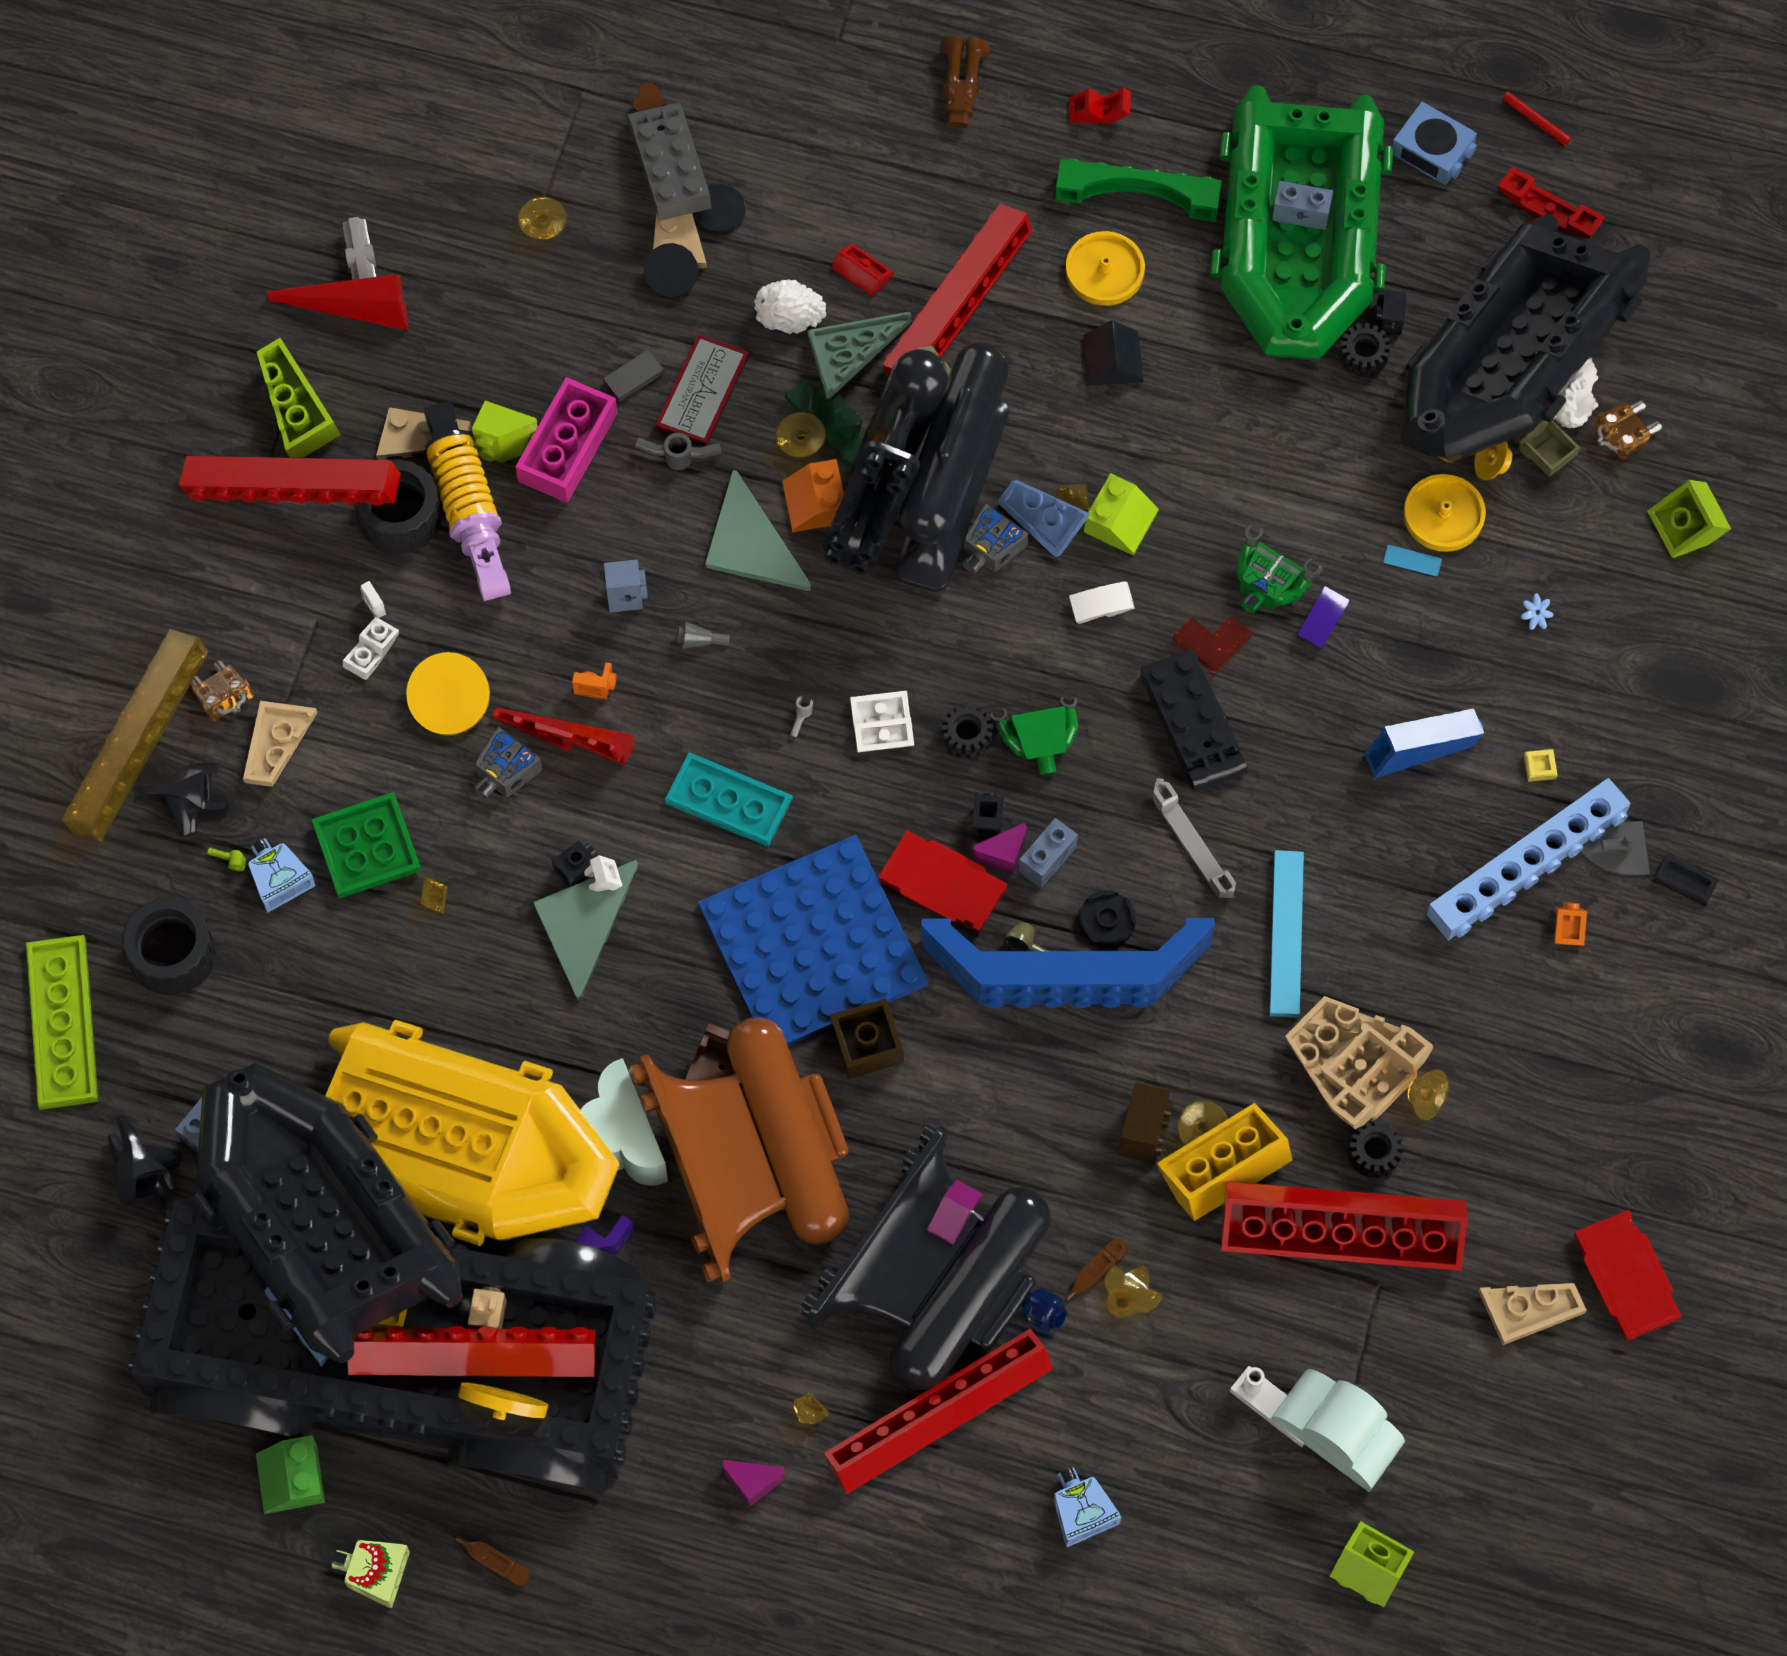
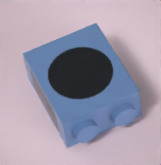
M1421 102L1394 138L1392 145L1393 156L1446 185L1451 177L1455 179L1459 175L1464 159H1470L1477 148V145L1474 144L1477 133L1426 103Z

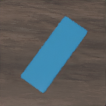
M1388 545L1383 563L1438 576L1442 558Z

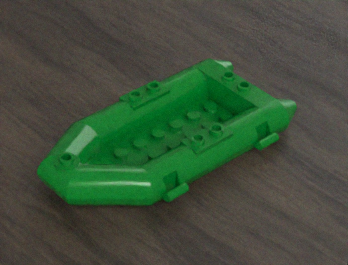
M1259 85L1251 86L1234 110L1232 134L1229 132L1221 134L1219 158L1222 161H1230L1223 251L1218 249L1212 251L1210 277L1221 279L1220 288L1222 293L1265 356L1319 361L1372 303L1373 294L1378 293L1379 290H1385L1386 266L1384 264L1375 265L1381 175H1390L1392 173L1393 148L1391 146L1383 147L1384 119L1374 100L1369 95H1359L1349 109L1272 103L1264 87ZM1231 142H1233V143H1235V144L1237 145V147H1236L1235 149H1233L1232 152H1231ZM1382 155V165L1381 162L1377 159V156ZM1279 181L1333 190L1326 230L1272 221ZM1222 259H1224L1228 265L1221 271ZM1375 272L1374 282L1369 277V274Z

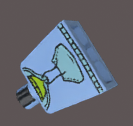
M260 839L252 845L251 848L256 858L252 859L248 864L267 913L315 886L310 871L284 843L271 848L266 839Z
M1075 1468L1066 1469L1058 1474L1064 1489L1054 1494V1504L1066 1547L1120 1524L1121 1516L1094 1477L1080 1481Z

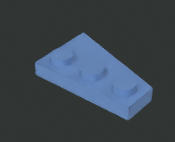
M1018 480L1012 481L997 501L1054 557L1061 556L1090 515V513Z

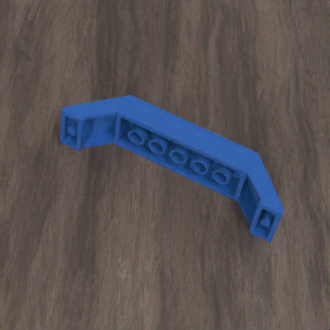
M1185 918L1184 927L1158 951H979L951 926V919H921V947L979 1005H986L989 1008H1000L1003 1005H1015L1018 1008H1029L1032 1005H1044L1048 1008L1074 1005L1077 1008H1087L1091 1004H1103L1107 1008H1116L1120 1004H1132L1133 1007L1144 1008L1148 1007L1149 1004H1155L1211 946L1215 918Z

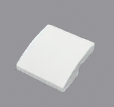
M907 691L850 697L858 753L914 746Z

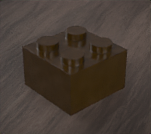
M887 998L830 1014L831 1030L847 1079L904 1063V1050Z
M1135 1082L1121 1135L1119 1156L1153 1164L1155 1155L1161 1156L1174 1103L1168 1101L1169 1090Z

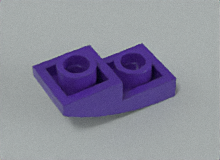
M1325 586L1297 635L1322 649L1349 600Z

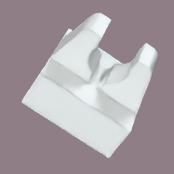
M600 855L590 860L591 865L584 872L585 876L595 877L596 879L593 884L589 885L590 890L599 892L609 889L614 891L622 887L615 860Z

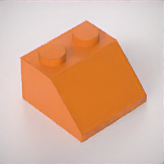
M837 459L810 463L782 481L792 532L831 526L844 496Z

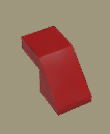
M1123 87L1103 97L1088 88L1069 98V121L1072 123H1114L1130 115L1131 91Z

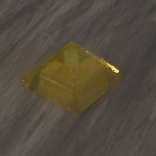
M1087 484L1059 485L1060 500L1081 510H1089Z
M424 877L420 904L443 914L448 886L429 877Z
M811 1393L793 1402L800 1423L815 1424L830 1415L829 1411Z

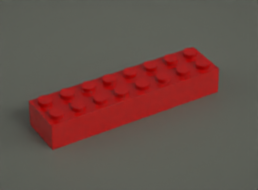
M1226 1181L1221 1226V1251L1461 1271L1468 1219L1466 1202L1462 1200Z

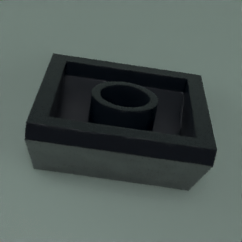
M1111 320L1084 334L1088 386L1143 382L1138 331Z

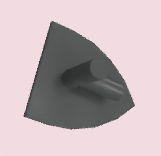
M1643 821L1625 822L1616 827L1613 825L1604 829L1606 831L1600 839L1595 842L1589 840L1580 851L1591 863L1606 871L1619 875H1650Z

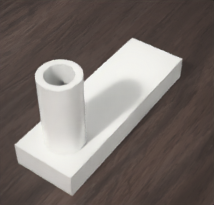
M1248 1366L1230 1388L1229 1392L1300 1447H1303L1304 1443L1270 1419L1287 1395L1265 1379L1261 1369Z

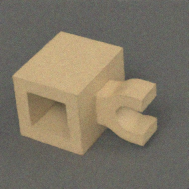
M483 1287L482 1290L474 1289L468 1320L469 1329H479L485 1326L502 1329L507 1303L505 1293L500 1292L498 1288Z

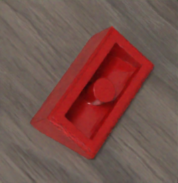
M850 244L837 252L832 264L833 270L871 296H875L894 275L893 271L854 244Z

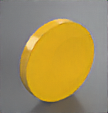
M1101 231L1088 234L1072 246L1067 256L1066 278L1069 286L1081 299L1095 305H1116L1130 299L1139 290L1144 279L1145 262L1140 249L1132 240L1115 232Z
M1448 474L1433 475L1419 481L1410 490L1404 506V522L1412 537L1429 549L1443 552L1459 550L1471 544L1480 534L1486 515L1485 504L1479 491L1463 478Z
M439 653L423 660L412 672L407 685V703L413 717L427 730L439 735H458L472 729L485 715L490 701L489 683L482 669L470 658L458 653Z
M461 1383L458 1397L468 1402L494 1409L493 1418L505 1420L506 1413L533 1418H545L548 1404L541 1400L486 1385Z

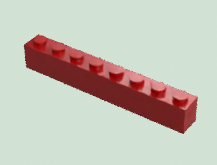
M1000 203L996 210L989 215L986 224L980 232L975 234L972 243L959 256L956 265L945 275L942 284L936 292L932 293L926 306L916 315L914 322L906 333L901 335L893 351L886 356L882 365L887 378H889L897 360L906 352L915 350L918 347L933 346L939 357L942 356L1033 231L1027 213Z
M186 456L179 486L190 499L195 501H203L204 499H216L222 502L229 500H242L244 502L266 500L271 503L292 501L298 504L308 501L321 504L343 502L348 505L370 503L380 506L383 503L394 504L401 473L391 460Z
M389 1326L387 1328L371 1327L353 1336L354 1355L348 1360V1375L594 1377L596 1367V1330H588L584 1327H575L571 1330H557L554 1327H544L541 1329H526L524 1327L496 1329L491 1326L479 1329H465L461 1326H453L448 1329H434L431 1326H421L419 1328H403L401 1326Z
M1029 1329L824 1453L832 1475L846 1494L875 1478L1053 1370L1045 1346L1033 1331Z

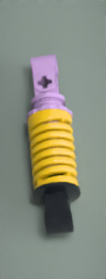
M451 401L424 407L427 426L433 438L425 444L423 451L431 466V472L443 504L442 507L449 522L450 537L456 542H462L463 554L471 557L483 601L510 595L509 581L497 551V547L500 545V538L495 533L501 526L502 521L498 517L496 507L493 504V498L487 486L488 482L481 467L482 463L478 458V451L474 447L473 433L467 430H459Z

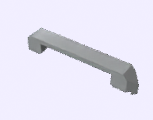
M1157 778L1153 791V801L1214 894L1219 898H1233L1236 886L1235 880L1228 870L1223 871L1179 806L1178 795L1170 783L1164 782V779Z

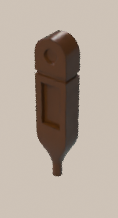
M1121 1239L1110 1241L1077 1274L1071 1292L1065 1299L1069 1301L1074 1295L1092 1289L1125 1256L1127 1248L1125 1242Z
M459 1536L457 1537L456 1541L465 1547L470 1557L478 1564L517 1587H524L529 1583L530 1574L521 1564L516 1563L484 1542L466 1541Z

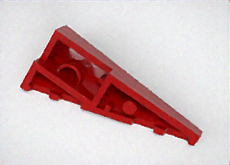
M397 274L267 291L268 299L272 302L403 330L409 329L406 303H403L401 277Z
M502 708L495 709L492 714L493 719L567 752L575 744L616 763L625 765L635 747L634 735Z

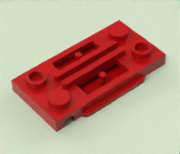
M906 831L878 877L879 882L900 892L902 896L945 919H951V922H956L978 935L1007 889V883L986 873L984 866L935 840L928 842L909 831Z
M1629 1210L1574 1233L1573 1236L1584 1256L1583 1261L1609 1314L1614 1317L1626 1342L1681 1319L1682 1316L1671 1296L1673 1288L1646 1234L1640 1233L1638 1227L1634 1226Z

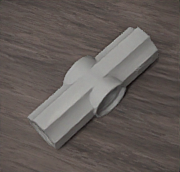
M359 217L348 218L343 223V232L347 246L345 252L349 273H352L353 280L377 277L375 274L376 262L373 247L369 241L366 220Z

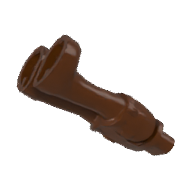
M952 36L943 39L940 43L941 54L948 59L947 79L942 93L945 95V114L948 116L947 125L950 127H968L969 118L973 116L974 104L979 95V88L977 87L979 62L986 59L990 53L989 43L976 37H969L966 41V67L963 81L959 80L961 56L964 49L963 38Z

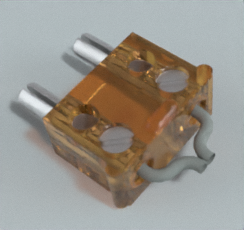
M1640 400L1631 406L1625 401L1606 412L1601 411L1595 422L1599 435L1597 443L1600 446L1605 445L1609 449L1614 450L1620 459L1625 460L1627 455L1647 445L1651 435L1661 430L1662 426L1659 424L1660 422L1656 421L1646 427L1636 413L1645 409L1643 401Z
M217 661L218 664L214 663V668L218 673L202 682L198 676H193L195 681L192 677L190 678V683L194 687L192 689L197 700L205 709L211 722H215L229 712L234 714L240 712V706L254 696L248 681L243 680L231 664L226 667L222 661Z

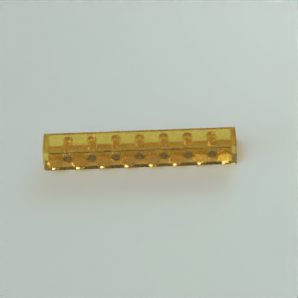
M170 629L165 639L161 642L160 648L152 662L148 665L139 685L134 689L131 699L121 712L119 720L111 734L108 735L103 748L93 761L86 778L80 784L78 792L65 811L62 821L74 834L99 842L103 840L209 652L198 637Z

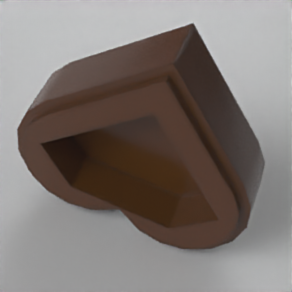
M649 82L643 83L639 87L638 95L632 102L634 112L666 105L658 87Z

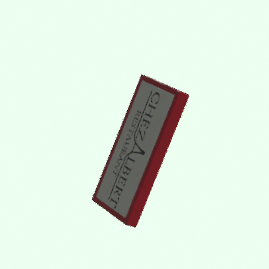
M698 334L655 424L656 429L668 434L682 433L688 436L691 442L701 446H708L749 358V352Z

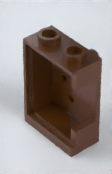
M710 1023L707 1025L685 1080H711L735 1074L727 1052L726 1043L729 1031Z

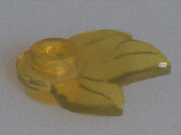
M1112 1266L1105 1276V1287L1109 1293L1107 1307L1112 1315L1118 1318H1126L1134 1312L1148 1313L1161 1302L1163 1294L1156 1290L1148 1289L1150 1278L1146 1266L1135 1268L1126 1274L1116 1266ZM1121 1299L1125 1300L1127 1306L1120 1308L1116 1302Z

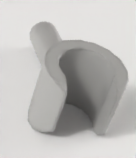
M802 696L796 700L795 711L797 716L790 734L794 738H797L804 718L809 717L813 709L812 700L809 706H801Z

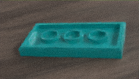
M689 752L664 801L666 805L769 848L793 800V795Z

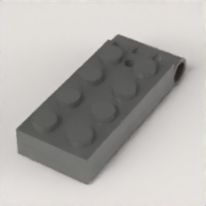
M677 102L627 114L630 130L658 220L661 221L712 209L710 193L681 103Z

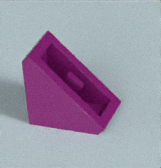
M1020 824L974 845L972 855L974 861L1014 874L1026 841V824Z
M956 1180L944 1195L927 1231L954 1245L983 1194Z
M723 1460V1473L749 1507L784 1481V1467Z

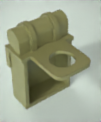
M1541 420L1533 432L1512 439L1514 443L1519 444L1518 450L1528 460L1532 459L1548 477L1575 458L1580 449L1553 420L1551 422Z

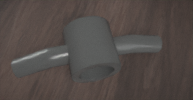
M682 433L669 435L665 439L664 445H657L642 438H638L635 444V448L649 454L665 456L667 465L675 470L687 468L693 458L700 459L722 454L719 443L704 447H692L689 437ZM674 450H684V452L680 454L673 453Z

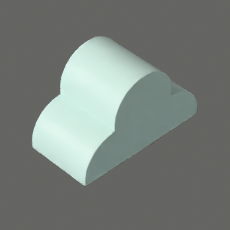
M622 1058L614 1061L604 1069L599 1078V1098L585 1104L580 1111L619 1161L620 1166L618 1170L625 1168L627 1174L633 1180L643 1185L654 1186L668 1182L665 1161L624 1060Z
M1312 1369L1304 1371L1270 1418L1368 1492L1371 1491L1405 1443L1402 1434L1386 1420L1387 1413L1384 1408L1368 1393L1349 1382L1342 1380L1335 1382L1326 1375Z

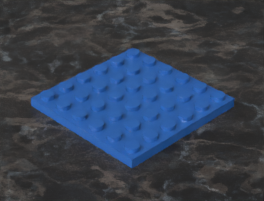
M856 835L698 901V906L751 1018H768L778 1024L784 1033L788 1046L830 1029V1014L885 998L890 1003L928 986L929 982Z

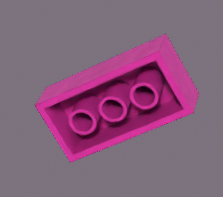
M566 377L516 465L518 482L568 503L618 414L616 398Z

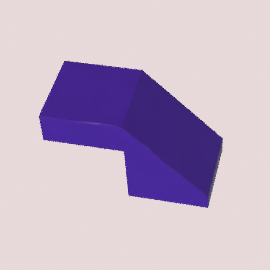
M622 1215L606 1239L585 1226L575 1242L600 1249L612 1255L617 1254L633 1232V1222Z

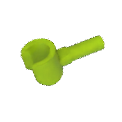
M213 848L208 849V855L228 860L229 869L234 871L245 870L246 858L240 851L233 850L229 853Z

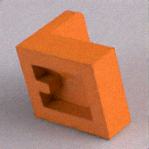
M605 663L603 676H598L596 673L588 671L583 673L574 672L572 681L574 694L607 700L609 690H614L617 674L612 672V664Z
M1562 902V907H1554V913H1556L1554 943L1584 946L1587 911L1581 909L1579 903Z

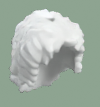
M781 280L780 282H772L762 286L754 300L757 321L770 330L777 329L789 334L792 332L797 334L805 331L809 325L816 328L817 323H821L822 319L826 317V303L822 301V296L813 292L812 288H806V285L800 284L796 280Z
M1591 357L1588 358L1561 394L1567 401L1553 420H1556V423L1561 424L1562 427L1576 428L1582 426L1587 422L1588 417L1592 415V411L1598 407L1591 393L1594 382L1598 380L1596 375L1597 369L1594 367L1595 364L1592 362Z

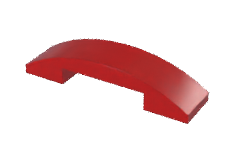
M1514 167L1509 170L1498 185V189L1523 211L1534 218L1546 214L1553 215L1559 222L1558 230L1570 235L1590 239L1605 220V216L1583 204L1576 208L1535 185V178Z

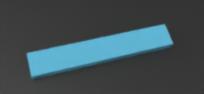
M1279 850L1274 852L1270 1016L1299 1018L1304 852Z

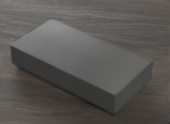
M647 350L604 377L603 383L618 402H621L662 376L664 369L650 351Z

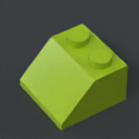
M484 401L472 427L478 455L484 460H495L501 463L521 456L538 428L537 419Z
M1110 473L1088 512L1090 515L1085 521L1084 533L1134 556L1159 509L1135 484Z
M1688 480L1648 510L1656 529L1673 558L1707 546L1731 529L1706 482Z
M1360 1521L1330 1577L1337 1580L1341 1586L1351 1588L1363 1595L1369 1602L1385 1607L1414 1551Z

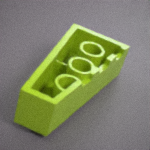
M281 338L257 351L271 403L277 417L279 430L283 437L285 450L289 457L304 458L339 437L341 434Z

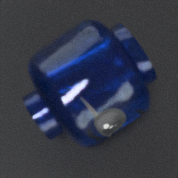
M1038 1288L1033 1293L1030 1292L1021 1305L1023 1308V1319L1042 1332L1059 1329L1067 1317L1065 1301L1046 1288Z

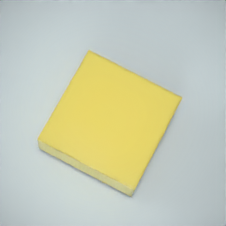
M1553 749L1527 751L1524 753L1528 782L1557 778L1558 774Z

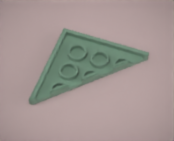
M911 312L807 331L826 398H831L912 322Z
M733 470L705 563L706 568L810 591V581L739 473Z
M636 860L617 867L622 887L614 891L609 889L599 892L590 890L589 885L596 881L595 877L534 902V907L577 1001L583 997L586 985L593 974L599 960V955L614 925V920L629 890L632 878L638 869Z

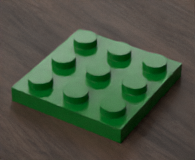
M394 792L312 819L339 899L421 871Z

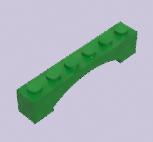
M1060 159L1055 201L1082 204L1083 199L1098 194L1136 192L1172 202L1187 211L1190 219L1216 222L1222 180L1208 176L1202 178L1188 176L1184 173H1164L1155 169L1141 170L1134 169L1131 166H1111L1102 162L1088 163L1077 159Z

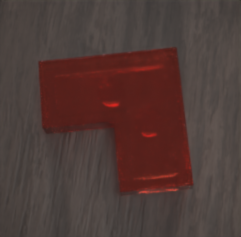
M1232 615L1214 634L1191 617L1173 635V640L1186 651L1193 648L1199 662L1216 674L1249 641L1253 632Z

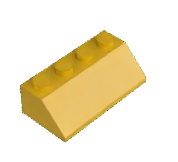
M1253 1103L1157 1163V1166L1178 1203L1196 1221L1224 1203L1226 1181L1256 1184L1293 1161L1287 1137L1256 1103Z

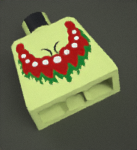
M358 1540L353 1554L339 1550L336 1551L332 1568L347 1572L344 1582L349 1589L392 1608L410 1551L407 1545Z

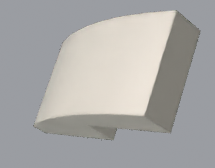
M1128 582L1101 586L1069 596L1075 620L1078 624L1105 615L1111 617L1135 609Z
M375 617L359 635L358 644L344 658L343 667L367 680L389 651L399 634V630Z

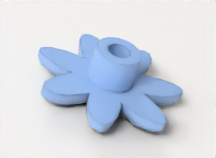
M1537 593L1533 596V603L1527 600L1523 601V605L1528 611L1523 613L1521 618L1530 619V630L1534 629L1537 623L1542 629H1546L1545 618L1553 617L1552 612L1545 610L1549 606L1550 600L1545 599L1541 602Z

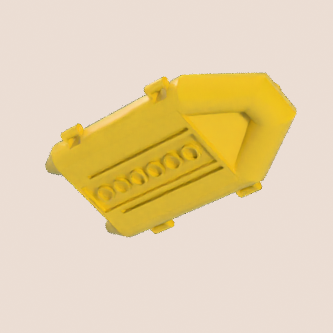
M398 1020L393 1021L390 1030L362 1022L334 1028L331 1031L328 1043L341 1057V1060L325 1096L342 1103L353 1118L357 1114H362L378 1135V1138L371 1144L424 1216L454 1225L453 1238L481 1246L485 1236L503 1241L599 1218L620 1163L562 1085L549 1081L552 1077V1069L528 1061L522 1063L519 1072L421 1041L419 1039L423 1033L422 1028ZM397 1032L410 1036L411 1038L407 1040L400 1038ZM526 1074H530L541 1079L538 1081L528 1079ZM474 1227L479 1230L478 1233L467 1230V1228Z

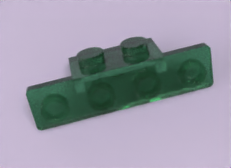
M802 382L787 391L785 399L839 456L855 470L856 453L862 441L859 438V433L863 420L859 413L851 409L839 392H836L831 398H826L823 386L819 388L818 394L807 382Z

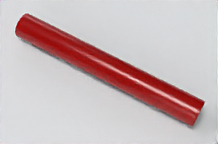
M1510 92L1505 93L1502 101L1563 146L1568 145L1571 137Z

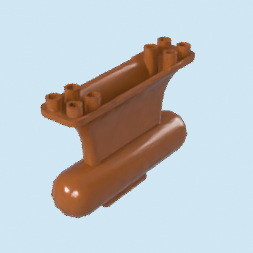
M747 1018L736 1024L729 1033L726 1043L727 1052L735 1074L711 1080L678 1079L659 1070L648 1054L640 1056L638 1064L632 1065L629 1069L634 1085L643 1082L646 1084L648 1092L641 1094L639 1100L645 1113L655 1110L659 1121L662 1122L696 1214L700 1233L693 1235L691 1241L696 1254L704 1251L708 1252L710 1262L701 1265L707 1282L718 1279L721 1284L730 1280L729 1260L735 1245L752 1226L775 1212L786 1209L796 1235L806 1243L816 1245L830 1243L839 1238L846 1230L850 1219L846 1200L831 1163L846 1157L849 1150L823 1079L816 1073L802 1078L799 1077L784 1033L778 1024L768 1018Z

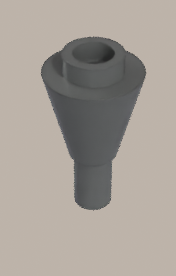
M687 621L684 622L683 626H678L677 643H681V649L710 644L729 645L730 635L712 633L710 630Z

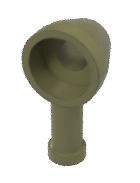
M1025 922L1018 923L1004 938V944L1011 951H1047L1034 943L1035 930Z

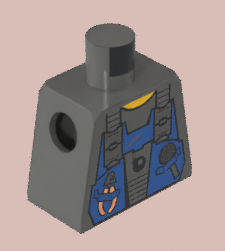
M986 504L965 537L964 551L969 556L962 563L964 568L972 574H976L982 566H985L992 572H997L1027 547L1028 533Z
M499 727L475 763L477 775L482 779L473 789L483 799H487L495 789L505 797H509L543 770L541 758Z

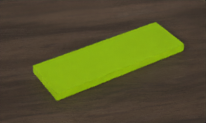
M84 935L26 942L38 1108L42 1110L99 1102L86 938Z

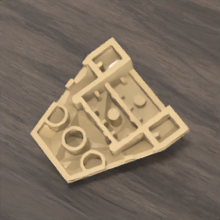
M1325 996L1285 1036L1286 1041L1306 1069L1332 1112L1354 1129L1363 1126L1367 1121L1374 1122L1417 1077V1070L1425 1063L1433 1049V1045L1410 1027L1391 1025L1386 1023L1383 1017L1376 1015L1375 1018L1359 1013L1358 1008Z

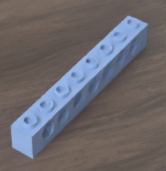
M1607 778L1432 902L1426 915L1448 941L1454 936L1462 937L1472 928L1471 924L1479 919L1482 922L1490 917L1496 906L1499 904L1507 905L1516 897V892L1524 887L1527 890L1535 885L1541 874L1544 872L1552 873L1561 865L1560 861L1565 857L1573 858L1583 849L1582 845L1589 840L1595 842L1600 839L1606 832L1605 828L1612 824L1614 827L1621 824L1628 817L1626 813L1631 803L1613 782ZM1597 810L1603 814V817H1595L1591 811ZM1576 826L1581 830V833H1574L1569 827ZM1555 842L1559 848L1552 849L1546 843ZM1524 858H1533L1537 864L1530 865L1525 862ZM1509 873L1515 880L1508 881L1501 874ZM1487 889L1492 893V896H1483L1479 890ZM1465 905L1470 909V912L1463 913L1456 906Z

